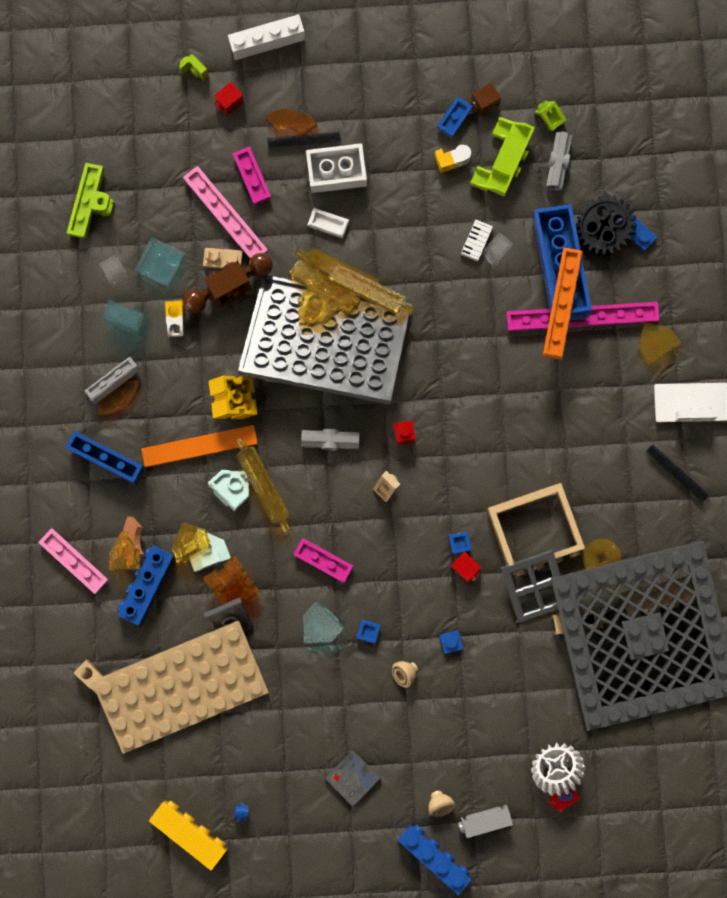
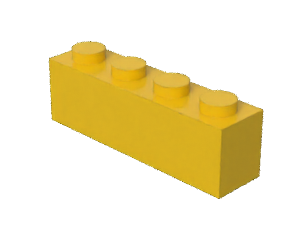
M163 801L149 822L208 869L212 870L228 850L225 848L226 843L218 837L216 839L209 835L210 831L203 825L197 826L194 823L195 819L188 813L182 814L178 811L179 806L173 801Z

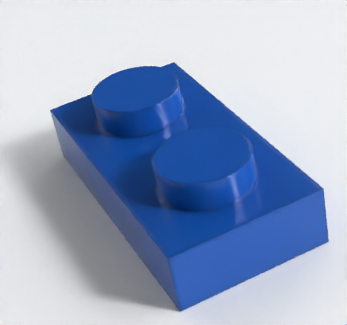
M457 96L437 125V129L453 138L473 109V106Z
M622 219L618 225H621L624 219ZM636 219L633 222L637 224V227L632 228L635 230L636 235H630V237L633 239L632 242L644 252L656 240L657 236Z

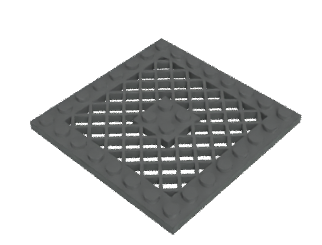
M704 541L550 578L587 731L727 696V639ZM688 566L689 571H687L686 569H684V568H682V567ZM675 569L671 576L664 573V571ZM680 570L688 574L683 583L675 580ZM655 574L652 581L644 577L647 575ZM661 574L668 578L664 588L655 584ZM637 578L633 586L625 582ZM642 579L650 583L644 593L637 589ZM690 579L692 582L693 590L686 586ZM672 582L680 586L675 595L667 591ZM618 583L614 591L607 587V585ZM623 584L631 588L626 597L618 594ZM654 586L661 590L656 600L648 596ZM599 588L595 595L587 591L590 589ZM604 588L612 593L607 602L598 598ZM684 589L692 593L687 602L679 598ZM634 591L643 595L637 605L629 600ZM585 593L593 597L588 607L580 603ZM665 593L673 597L668 607L660 603ZM615 596L623 599L619 609L610 605ZM646 598L654 602L649 612L641 608ZM694 599H696L698 609L691 606ZM597 600L604 604L599 614L591 610ZM677 601L685 605L680 614L672 610ZM627 603L635 607L630 617L622 612ZM578 605L586 609L582 616H580ZM658 605L666 609L662 617L660 612L654 613ZM608 607L616 611L611 621L603 617ZM688 608L696 612L691 621L684 618ZM639 610L647 614L635 617ZM589 612L597 616L592 626L584 622ZM670 612L677 616L672 626L664 622ZM620 614L627 618L621 621L622 628L615 624ZM699 617H700V621H701L702 628H700L699 626H697V625L695 624V623L697 622V620H698ZM601 619L609 623L604 633L596 629ZM681 620L689 623L684 633L676 629ZM663 624L670 628L666 636ZM583 625L590 628L586 636L584 633ZM612 627L621 631L616 640L607 636ZM693 627L701 631L696 640L688 636ZM594 631L602 635L596 645L589 641ZM674 631L682 635L677 645L669 641ZM623 636L627 647L619 643ZM703 636L705 638L706 647L700 644V641L702 640ZM605 639L613 642L608 652L600 648ZM685 639L693 642L688 652L681 648ZM587 643L594 647L591 654H589ZM668 644L675 647L669 657L662 653L669 651ZM617 645L625 650L620 659L612 655ZM697 646L705 650L700 659L692 655ZM598 650L606 654L601 664L593 660ZM678 651L686 654L681 664L673 660ZM655 654L651 661H648L647 659L643 658L645 656ZM627 655H629L630 660L635 659L632 666L624 662ZM660 655L667 659L662 669L655 665ZM708 655L711 666L704 662ZM610 657L618 662L613 671L605 667ZM690 658L698 661L693 671L685 667ZM640 660L648 664L643 673L636 670ZM671 662L679 666L674 676L666 672ZM592 663L599 666L595 674L593 671ZM621 665L629 668L624 678L616 674ZM702 665L709 668L704 678L697 674ZM652 667L660 671L655 680L647 676ZM603 669L610 673L606 682L598 679ZM683 669L691 673L685 683L678 679ZM633 672L641 676L636 685L628 681ZM664 674L672 678L667 687L659 684ZM614 677L622 680L617 690L610 686ZM694 677H697L700 680H702L699 682L691 683ZM645 679L653 683L648 692L640 688ZM596 681L603 685L599 693ZM676 681L683 685L672 688ZM626 683L634 688L629 697L621 693ZM657 686L663 689V691L654 692ZM607 688L615 692L610 702L602 697ZM638 691L645 694L642 696L634 697ZM619 695L626 699L615 702Z

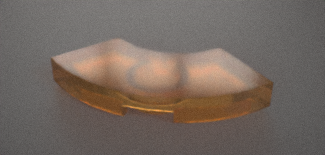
M279 109L266 114V118L276 132L282 129H291L297 131L302 136L317 127V123L301 111Z
M127 380L116 388L114 392L100 400L97 415L109 416L125 409L136 397L140 381Z

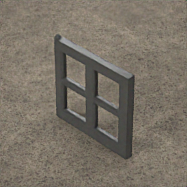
M553 550L501 567L517 618L516 623L518 624L558 610L556 602L544 606L539 591L552 586L551 579L547 578L537 582L532 568L533 565L548 560L552 576H560ZM527 568L532 584L516 589L511 573ZM534 592L539 608L523 613L518 597Z

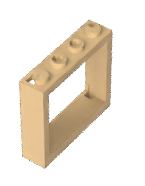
M561 483L487 509L506 565L512 564L514 561L497 514L558 494L576 546L555 552L556 562L563 561L562 557L570 555V558L581 555L580 551L584 550L585 547ZM548 560L533 565L532 568L534 571L544 568V563H547ZM527 568L513 572L511 575L515 574L516 577L527 573Z

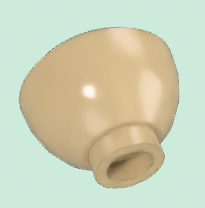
M405 661L394 663L392 675L395 681L404 688H408L413 684L416 673H418L416 664Z
M435 791L431 794V800L428 805L430 816L441 817L453 811L455 803L451 797L443 794L442 791Z

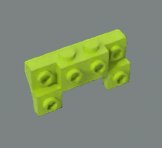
M499 117L492 136L504 140V143L495 160L492 171L477 166L470 185L486 192L490 190L505 197L513 178H517L520 173V162L525 161L529 151L526 148L535 127Z

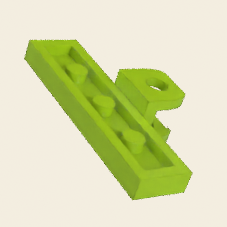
M85 163L67 229L69 236L86 239L93 213L101 216H110L112 214L114 201L108 194L99 192L105 171L103 166Z

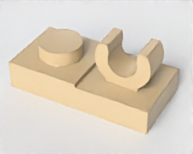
M205 248L203 267L224 269L226 264L237 261L242 265L243 252L240 250Z
M386 471L380 477L373 490L387 502L398 489L400 483L393 474H389Z

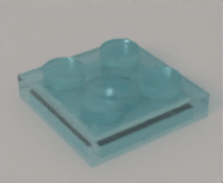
M151 237L135 268V272L169 288L186 254Z

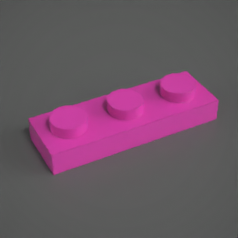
M250 146L233 153L253 204L256 205L271 199Z
M302 538L293 554L295 557L345 583L353 568V565Z

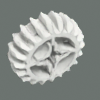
M556 743L555 747L552 748L548 744V750L545 751L541 748L542 754H536L537 760L532 761V778L536 782L537 787L541 788L544 793L549 792L553 796L556 792L557 795L561 796V793L564 791L568 795L569 789L575 791V784L581 785L580 779L584 778L583 772L585 771L584 760L577 750L575 751L572 746L567 747L564 743L560 747ZM570 761L573 763L571 772L568 771ZM547 767L549 771L547 772L548 775L545 778L544 770Z

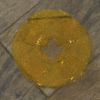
M604 538L595 539L590 542L582 553V562L586 569L621 561L619 547L614 542ZM601 553H604L607 560L599 563V559L596 556L597 554L601 555Z

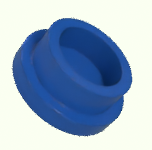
M239 803L234 808L233 817L236 818L237 823L246 821L248 805Z

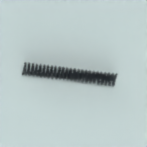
M339 131L334 133L326 132V134L323 132L320 135L317 133V137L315 133L314 137L313 134H311V137L310 134H308V137L307 134H305V137L304 135L302 137L301 135L299 137L298 135L296 137L295 135L293 137H270V139L267 137L269 148L271 146L272 148L274 146H300V144L306 145V143L309 145V141L311 145L312 141L313 144H315V141L316 144H318V141L319 144H321V141L322 143L324 141L325 143L327 141L328 143L330 141L331 143L333 141L334 143L336 141L341 142Z
M653 444L646 450L652 458L655 457L659 464L662 463L666 470L669 469L668 472L676 476L675 478H678L680 483L683 482L682 485L685 484V487L687 486L691 493L694 492L698 499L702 497L701 501H703L710 495L707 494L708 492H705V489L703 490L701 485L698 486V483L691 479L687 473H684L680 467H677L671 459H668L664 453H661L657 446L654 447Z

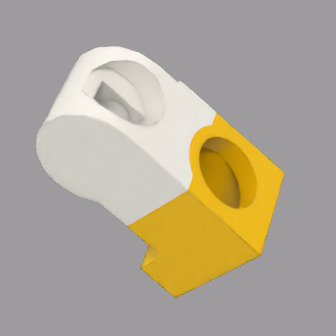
M459 145L455 150L443 153L442 149L436 150L434 157L440 173L467 164L470 161L471 149L467 145Z
M166 301L168 337L184 336V307L182 301Z

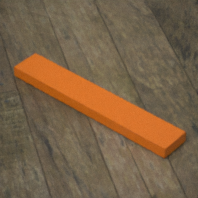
M563 247L543 357L562 360L582 251Z
M254 425L141 448L144 466L148 468L258 445Z

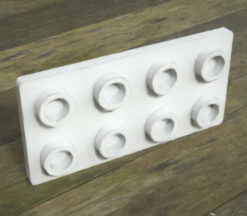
M727 383L654 385L656 422L727 421Z

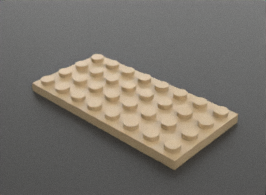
M239 620L92 681L123 754L269 693Z

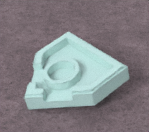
M221 470L208 482V485L226 506L235 511L249 498V471Z
M199 529L188 552L194 572L231 559L223 539Z

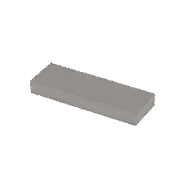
M128 357L87 388L85 393L95 405L139 372L140 369L131 357Z

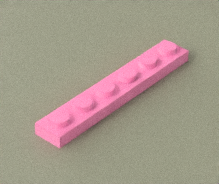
M198 166L183 177L185 182L249 258L256 253L266 254L268 252V249Z

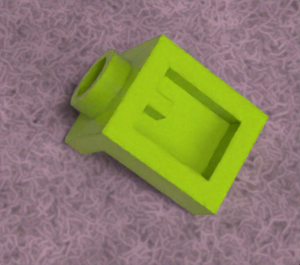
M193 54L189 57H184L178 66L183 75L190 69L195 77L198 78L200 76L203 81L209 76L207 69Z
M544 101L538 106L539 109L535 111L536 115L541 116L549 131H553L566 121L565 116L555 101Z

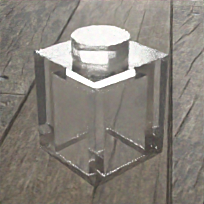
M499 232L485 248V259L491 264L499 265L512 250L514 244Z
M116 255L99 264L111 285L128 276Z

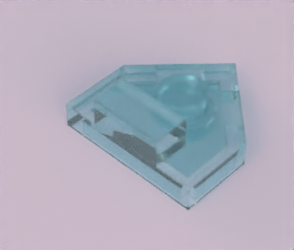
M316 601L303 615L304 643H331L345 627L338 622L339 619L326 607L323 608Z

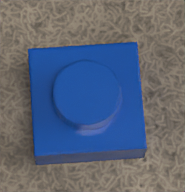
M468 531L449 535L452 555L463 553L464 551H472Z
M362 619L356 638L375 644L380 624Z
M458 630L439 635L444 654L463 649Z

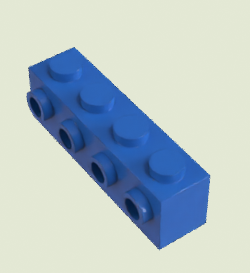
M152 545L151 549L148 548L143 557L145 561L142 566L139 565L135 572L136 579L134 583H130L126 590L128 595L125 601L122 600L117 609L119 617L138 626H142L175 559L174 555Z
M410 824L399 836L398 841L459 895L471 881V878L468 876L470 872L462 865L458 867L454 863L455 858L447 851L445 854L438 849L440 845L432 838L428 840L424 836L425 831L417 824L415 827Z

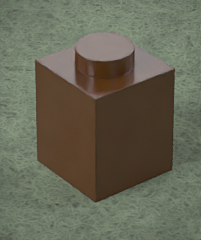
M490 83L472 94L471 105L475 111L483 115L500 105L501 97L493 84Z

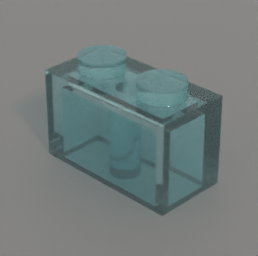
M110 300L102 317L105 323L141 336L148 320L145 314Z

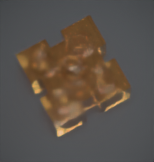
M236 556L222 564L224 568L219 572L215 569L203 577L221 605L240 598L241 601L244 599L250 601L261 593Z

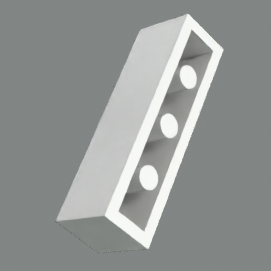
M298 14L230 34L228 38L234 60L304 41L305 33Z

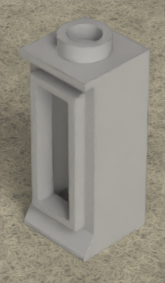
M506 804L502 808L498 806L465 816L466 819L460 817L461 822L458 823L461 835L465 834L466 838L513 825Z

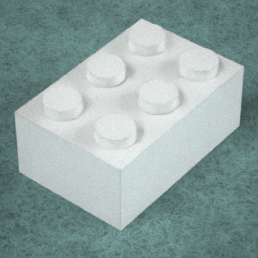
M362 144L306 150L311 193L367 186Z

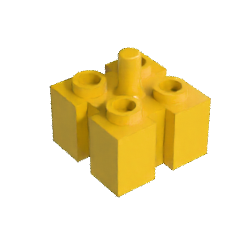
M220 376L209 380L210 396H214L215 399L214 403H211L213 418L226 419L231 417V419H245L257 415L256 400L251 397V393L254 392L253 377L241 376L235 378V376Z

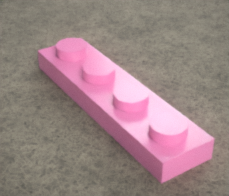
M51 528L38 542L94 594H97L109 581L54 529Z

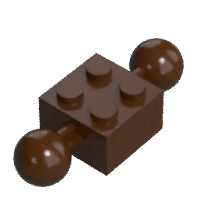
M256 253L250 258L249 265L244 268L241 267L238 261L235 263L230 262L224 266L223 270L210 273L205 279L208 288L203 291L192 289L184 294L182 298L184 309L189 313L197 314L204 310L207 301L214 298L220 308L252 290L248 278L253 275L257 277L267 276L273 268L272 259L265 253Z

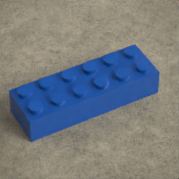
M571 204L535 209L533 212L532 220L550 314L563 247L580 250ZM582 256L569 321L590 318L592 311Z

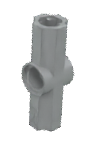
M557 132L555 136L553 151H551L548 165L549 173L546 187L550 190H562L565 171H567L570 159L569 150L572 135L567 132Z
M323 429L322 431L302 430L301 447L321 448L328 451L339 449L359 450V432H339L336 429Z

